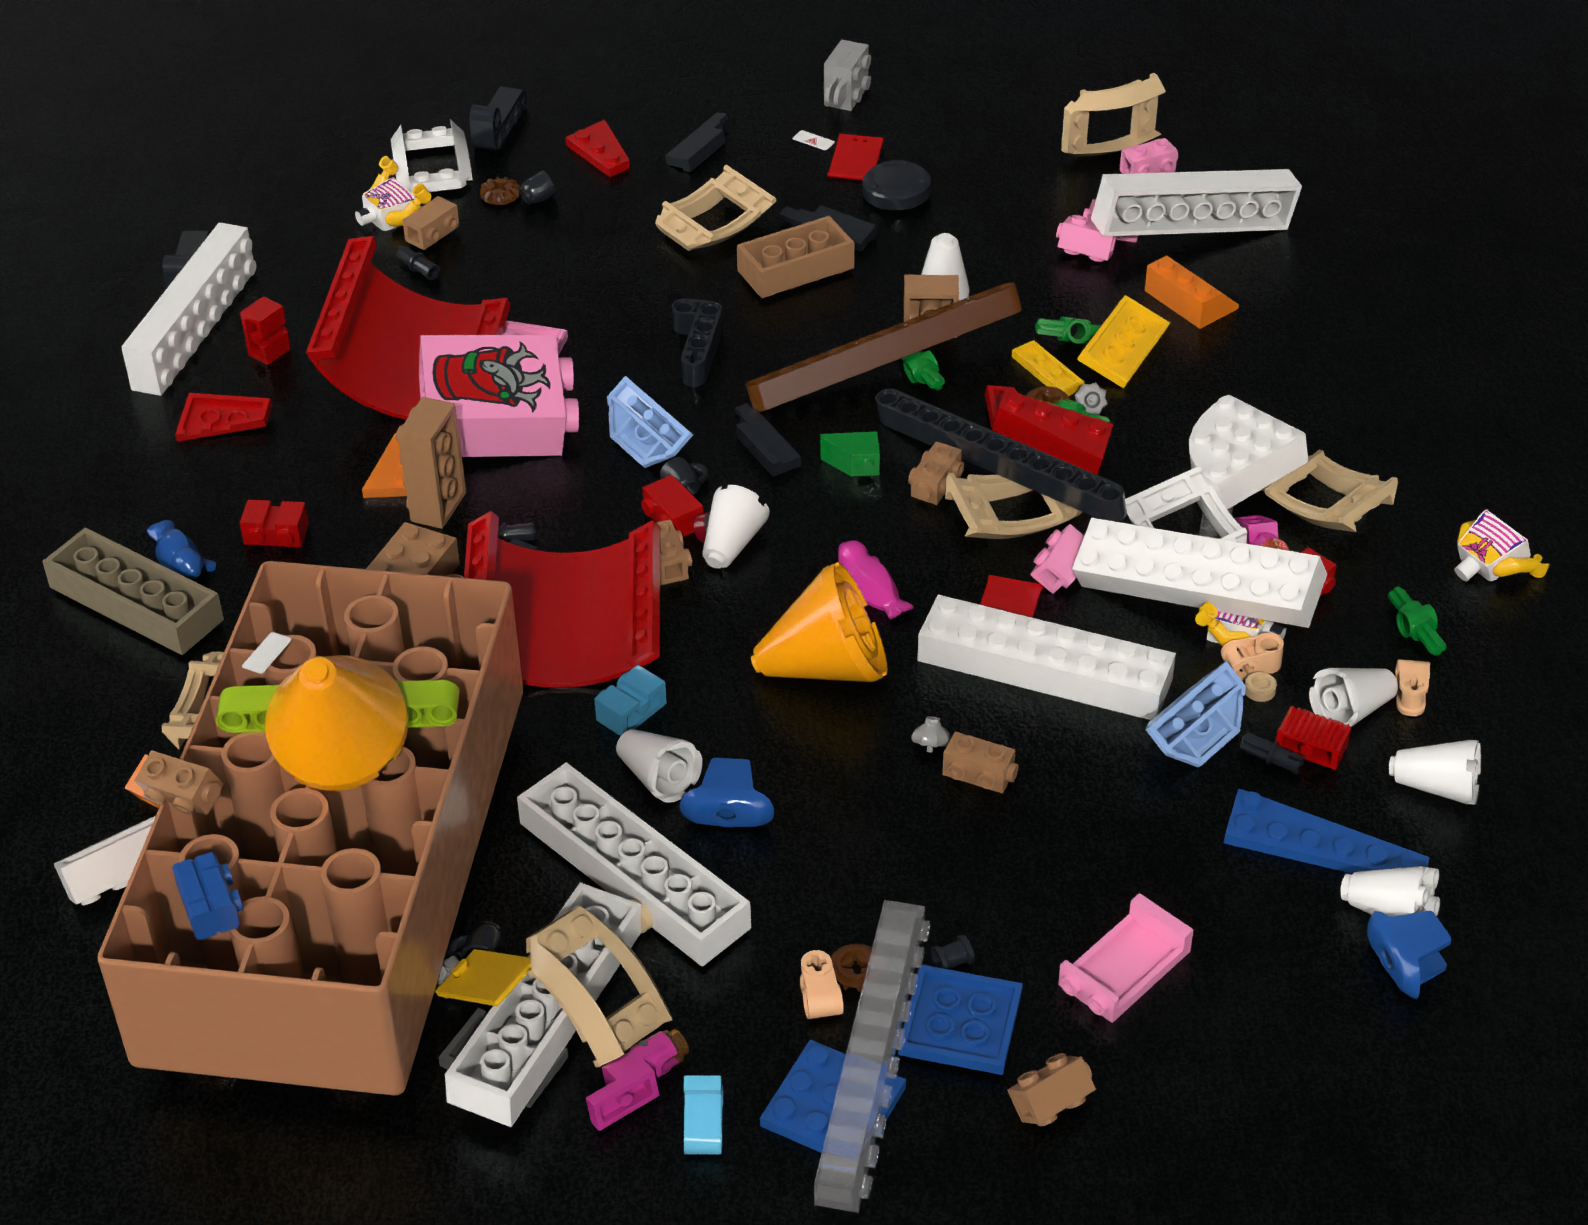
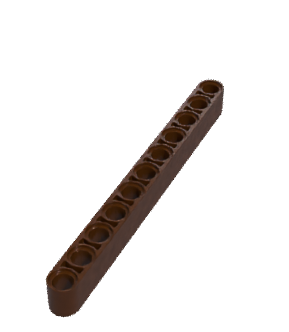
M1011 282L993 287L753 379L745 384L752 408H756L759 412L768 410L1016 314L1022 310L1016 284Z

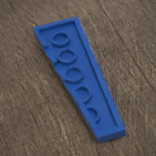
M1238 789L1224 839L1225 844L1352 874L1359 871L1419 866L1428 867L1429 862L1428 856L1267 799L1256 792H1248L1242 789Z

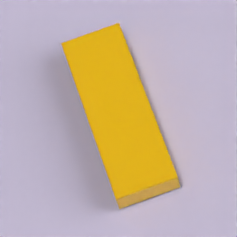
M1034 340L1012 349V358L1046 386L1061 389L1070 396L1077 393L1082 384H1084L1081 378Z

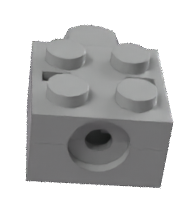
M841 39L824 63L825 106L851 111L856 103L861 101L862 94L865 90L869 89L871 84V76H868V69L871 64V55H868L869 45Z

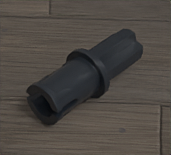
M399 246L397 248L396 258L408 265L412 272L417 271L429 280H434L438 277L440 273L439 266L427 260L423 253H416L406 246Z
M502 523L503 526H498V538L506 542H510L513 538L528 541L534 540L536 537L533 523L507 526L506 523Z
M1246 733L1240 743L1241 750L1266 760L1267 765L1273 763L1296 775L1299 773V767H1302L1305 760V755H1300L1279 746L1278 741L1272 743L1251 733Z

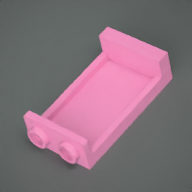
M1139 893L1131 900L1130 912L1121 922L1073 964L1067 960L1060 964L1058 985L1067 994L1075 996L1088 1005L1095 1014L1102 1015L1113 1023L1191 951L1194 930Z

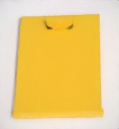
M474 949L452 969L450 976L435 992L440 997L498 1007L528 974L527 971L531 969V958Z

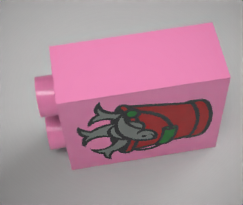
M420 335V398L427 397L455 403L462 457L562 456L564 433L578 432L579 407L577 398L564 399L563 391H572L573 361L571 357H558L556 335Z

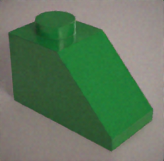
M877 431L820 434L821 460L851 477L880 475V450Z

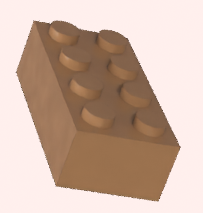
M830 216L737 245L738 272L761 298L772 296L788 289H794L798 286L854 268V241Z
M422 397L416 407L411 409L405 423L399 426L396 435L401 452L400 464L403 465L404 472L403 485L406 487L407 493L406 507L409 509L411 522L443 529L466 494L455 403Z
M404 522L366 569L436 576L451 575L460 565L457 538Z

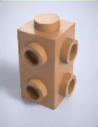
M437 196L404 218L405 241L425 250L459 227L457 205Z
M935 442L929 451H925L917 468L914 467L909 475L908 482L911 484V497L937 505L946 493L948 473H954L956 478H960L963 473L964 462H961L962 449Z
M671 519L656 522L660 526V585L689 579L688 567L692 566V558L689 549L683 548L684 542L681 531L675 530Z
M955 731L943 753L942 775L1003 793L1008 782H1014L1019 765L1015 763V749Z
M153 750L150 751L134 780L145 791L143 796L149 801L158 805H163L164 801L172 803L174 808L186 814H192L193 811L208 815L211 807L218 800L224 785L209 768Z
M1065 1053L1057 1054L1046 1061L1047 1066L1041 1070L1029 1071L1018 1077V1083L1007 1090L1022 1122L1045 1126L1058 1118L1057 1113L1065 1108H1075L1086 1101L1085 1096L1095 1091L1096 1088L1091 1079L1092 1071L1082 1057L1066 1056Z

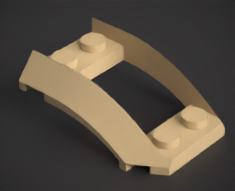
M1151 73L1149 79L1144 81L1138 79L1129 84L1098 91L1081 90L1078 100L1076 102L1071 100L1064 108L1061 151L1079 157L1104 155L1142 144L1161 135V133L1155 130L1158 96L1166 91L1157 74ZM1133 106L1129 135L1107 142L1087 144L1089 111Z
M725 165L723 167L724 172L716 179L711 178L692 194L673 203H668L667 201L662 203L663 210L661 216H657L655 224L661 232L690 251L721 243L741 233L763 215L777 201L776 198L728 165ZM725 197L745 210L742 215L729 224L713 231H708L691 219L710 210Z
M1318 450L1313 455L1308 456V463L1261 490L1282 507L1312 524L1329 529L1357 532L1354 522L1360 520L1362 515L1380 504L1393 505L1398 480L1397 477H1391L1387 481H1380L1377 475L1350 470L1326 457L1323 450ZM1310 473L1328 487L1345 495V497L1327 509L1304 503L1285 492L1289 490L1290 486L1297 481L1305 479L1307 474Z
M949 472L946 478L945 500H955L969 527L965 537L1009 539L1026 536L1062 524L1082 513L1080 510L1042 494L1052 512L1051 514L1028 520L999 521L989 503L990 501L1018 496L1030 492L1032 489L999 475L969 474L967 479L956 478L954 473Z
M210 652L203 655V661L189 662L187 678L179 700L169 715L170 721L162 724V732L178 749L189 738L204 700L209 676L215 675L224 652Z
M574 907L526 938L527 953L531 952V969L527 973L530 978L535 977L552 994L567 1014L582 1042L587 1041L596 1058L593 1061L596 1068L625 1055V1050L663 1023L673 1021L672 1015L656 984L640 959L607 924L583 907ZM596 937L620 962L640 994L606 1018L585 987L560 962Z

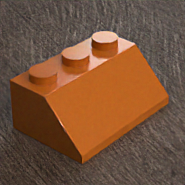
M1168 256L1147 265L1145 292L1199 329L1239 308V304Z

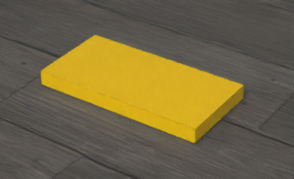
M1124 295L1080 353L1077 360L1124 389L1165 333L1170 322Z

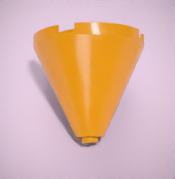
M837 562L824 567L755 646L751 662L757 673L762 672L767 677L874 682L887 675V659L875 622H870L864 608L868 604L854 578L841 563Z
M354 656L315 657L306 661L288 675L275 690L265 717L266 739L278 765L291 774L297 782L311 788L327 791L355 788L378 777V771L386 766L391 759L395 761L399 755L408 731V711L397 683L380 666Z

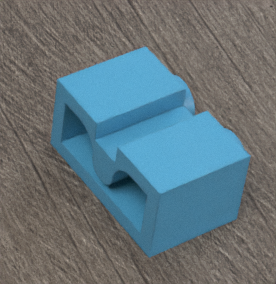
M636 665L619 678L617 687L611 685L594 698L596 721L620 736L627 730L636 729L667 704L665 681L640 665Z

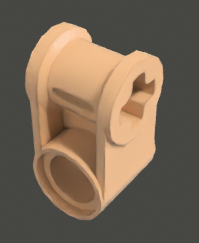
M1263 633L1249 638L1229 641L1223 646L1221 656L1225 662L1229 663L1241 680H1246V677L1254 672H1264L1267 674L1277 672L1282 665L1284 642L1275 633Z
M1397 659L1395 671L1398 683L1396 706L1400 713L1407 716H1418L1424 712L1426 693L1429 688L1430 662Z
M820 950L807 952L801 959L802 975L800 977L807 1019L843 1014L842 993L840 985L836 980L830 956Z

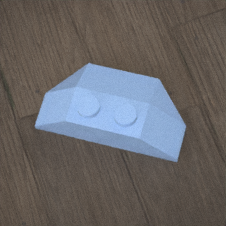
M626 376L607 396L610 437L644 468L674 457L693 436L691 432Z
M1226 661L1186 690L1152 719L1145 730L1166 756L1195 767H1200L1240 732L1243 696L1245 695L1246 685Z

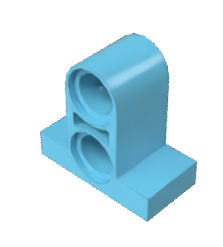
M684 1076V1154H722L724 1090L721 1076Z

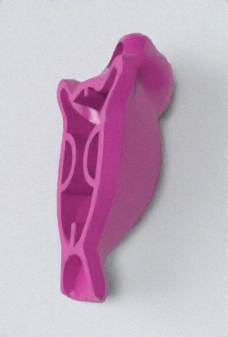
M848 541L840 544L838 548V562L852 575L868 605L885 611L889 619H893L902 612L914 608L912 604L899 598L898 589L889 571L879 562L877 557L869 555L866 547L861 542Z

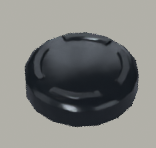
M891 160L882 162L872 167L863 176V196L868 203L878 209L889 212L911 210L923 204L931 195V176L924 168L909 161Z

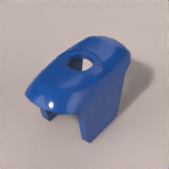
M712 758L702 785L684 794L679 806L682 815L687 820L696 824L712 826L757 827L769 823L774 817V808L770 799L753 788L751 765L747 759Z
M1374 911L1371 914L1367 924V937L1372 949L1401 992L1417 1000L1420 994V985L1446 970L1447 963L1438 951L1451 944L1450 935L1433 911L1395 917L1387 916L1378 911Z

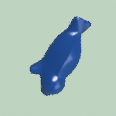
M164 520L151 525L147 529L148 535L157 542L155 553L160 565L189 579L198 578L201 571L212 572L216 570V563L205 559L187 535L178 529H174L172 521Z

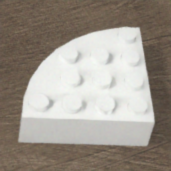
M1229 394L1219 398L1216 403L1201 415L1193 427L1189 439L1191 468L1193 469L1198 466L1202 468L1201 475L1208 486L1211 485L1226 509L1231 508L1308 463L1306 434Z

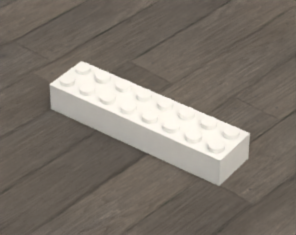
M1289 169L1103 174L1091 220L1102 236L1288 230L1302 185Z
M219 222L121 348L131 390L161 396L167 387L172 384L179 371L185 367L191 355L197 351L203 339L209 335L212 327L220 320L221 315L232 304L239 291L244 288L248 279L254 275L256 262L253 260L252 240L249 238L248 227Z
M1091 518L1072 567V571L1082 587L1200 608L1206 602H1210L1219 612L1307 628L1310 626L1327 577L1322 560L1317 555Z
M937 595L918 634V661L1148 720L1154 719L1160 713L1173 679L1176 653L942 595Z
M568 763L563 764L517 797L521 825L606 892L628 900L636 899L640 901L652 916V928L702 967L751 929L750 901Z
M579 883L554 919L556 920L574 907L581 906L607 924L630 948L641 934V904L583 883ZM597 937L560 961L580 981L594 1001L597 1000L620 965V962ZM527 974L498 1007L493 1006L447 1070L445 1073L447 1103L506 1126H513L576 1031L560 1004L535 977L530 978L529 974Z

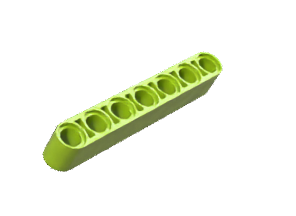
M447 680L395 681L406 703L408 728L444 727L453 724L457 720L459 688L455 683ZM279 685L233 686L224 689L220 694L216 717L217 726L228 733L265 732L267 708Z

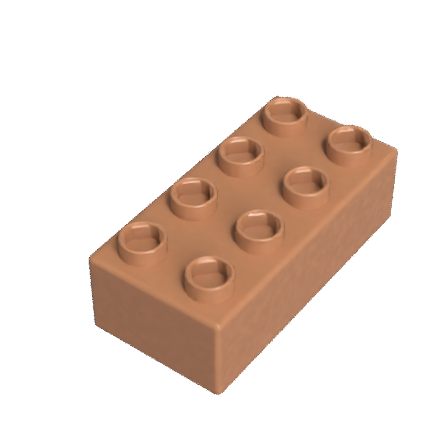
M267 561L260 566L180 757L181 760L209 768L224 783L220 796L211 807L208 815L193 811L192 814H186L174 808L172 803L165 801L163 805H160L98 953L99 966L126 1055L132 1066L394 1096L404 1092L523 695L512 587L509 583L504 581ZM271 632L292 638L291 642L264 673L259 674L242 668L244 662ZM354 656L380 666L394 681L447 680L455 683L459 688L457 720L453 724L444 727L408 728L406 740L395 761L391 759L386 766L378 771L379 776L375 779L347 790H319L297 782L291 774L276 762L269 748L265 732L228 733L221 730L216 724L220 694L224 689L233 686L280 685L294 670L315 657ZM213 852L214 854L216 853L220 865L228 864L233 884L228 887L230 891L238 890L243 910L237 912L240 923L238 928L223 933L218 931L214 936L198 940L194 935L178 891L172 867L175 863L188 859L195 860L197 856Z

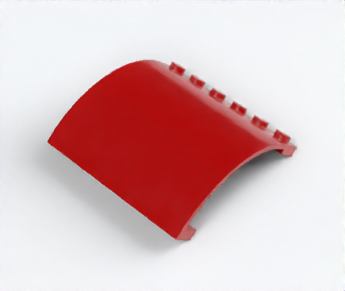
M374 236L348 239L306 354L319 372L350 398L378 412L407 420L411 409L416 407L421 400L419 386L420 335H502L511 305L508 298L482 300V303L478 305H465L443 302L417 294L391 280L371 263L377 247Z
M492 511L468 524L464 578L504 581L511 585L523 684L550 688L594 685L619 678L636 665L642 667L660 657V526L652 520L630 532L629 538L620 543L597 550L574 553L537 551L520 547L498 538L499 517Z

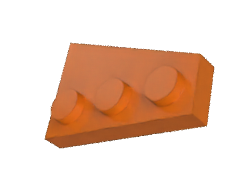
M397 433L393 435L362 489L363 498L407 496L406 487L403 485L404 472L403 465L400 464L401 452L399 442L396 439Z

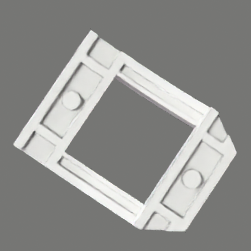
M451 119V128L448 129L444 126L432 128L431 131L412 129L402 134L400 125L391 138L393 159L399 168L396 173V180L411 193L419 183L423 184L429 192L462 188L467 185L466 181L473 180L464 131ZM454 145L458 171L442 169L439 173L429 174L423 171L415 173L414 176H409L405 151Z
M1200 466L1125 499L1127 514L1133 525L1154 528L1151 522L1197 502L1211 525L1222 537L1220 538L1221 540L1247 544L1248 532L1246 528H1242L1236 522L1213 487L1206 484L1201 475L1203 470Z

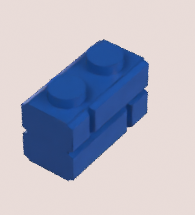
M213 852L197 856L195 860L188 859L175 863L172 869L176 885L196 939L202 940L216 935L218 931L223 933L238 928L240 923L237 912L243 910L238 890H229L228 886L233 884L228 864L220 865L216 853L214 854Z

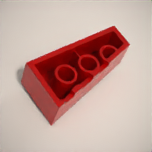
M1005 389L992 431L1097 475L1113 424Z

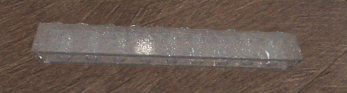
M884 900L814 1182V1205L859 1213L862 1198H869L872 1176L867 1174L869 1167L876 1168L879 1146L874 1145L876 1137L882 1138L884 1134L886 1116L881 1115L883 1107H890L893 1087L888 1086L889 1078L896 1079L899 1057H895L896 1050H903L906 1029L901 1028L902 1022L909 1023L912 1001H908L909 994L915 995L918 974H914L915 967H922L924 947H920L921 941L927 942L929 936L930 921L924 920L925 906Z

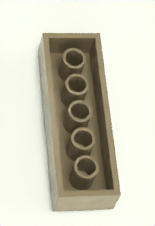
M86 527L42 561L50 588L181 655L185 654L224 620L217 592Z

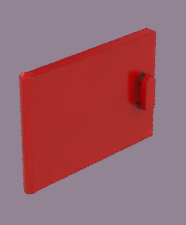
M840 134L830 170L827 174L828 177L863 181V176L868 170L878 164L883 138Z
M989 575L980 605L1033 618L1044 586L1038 583Z

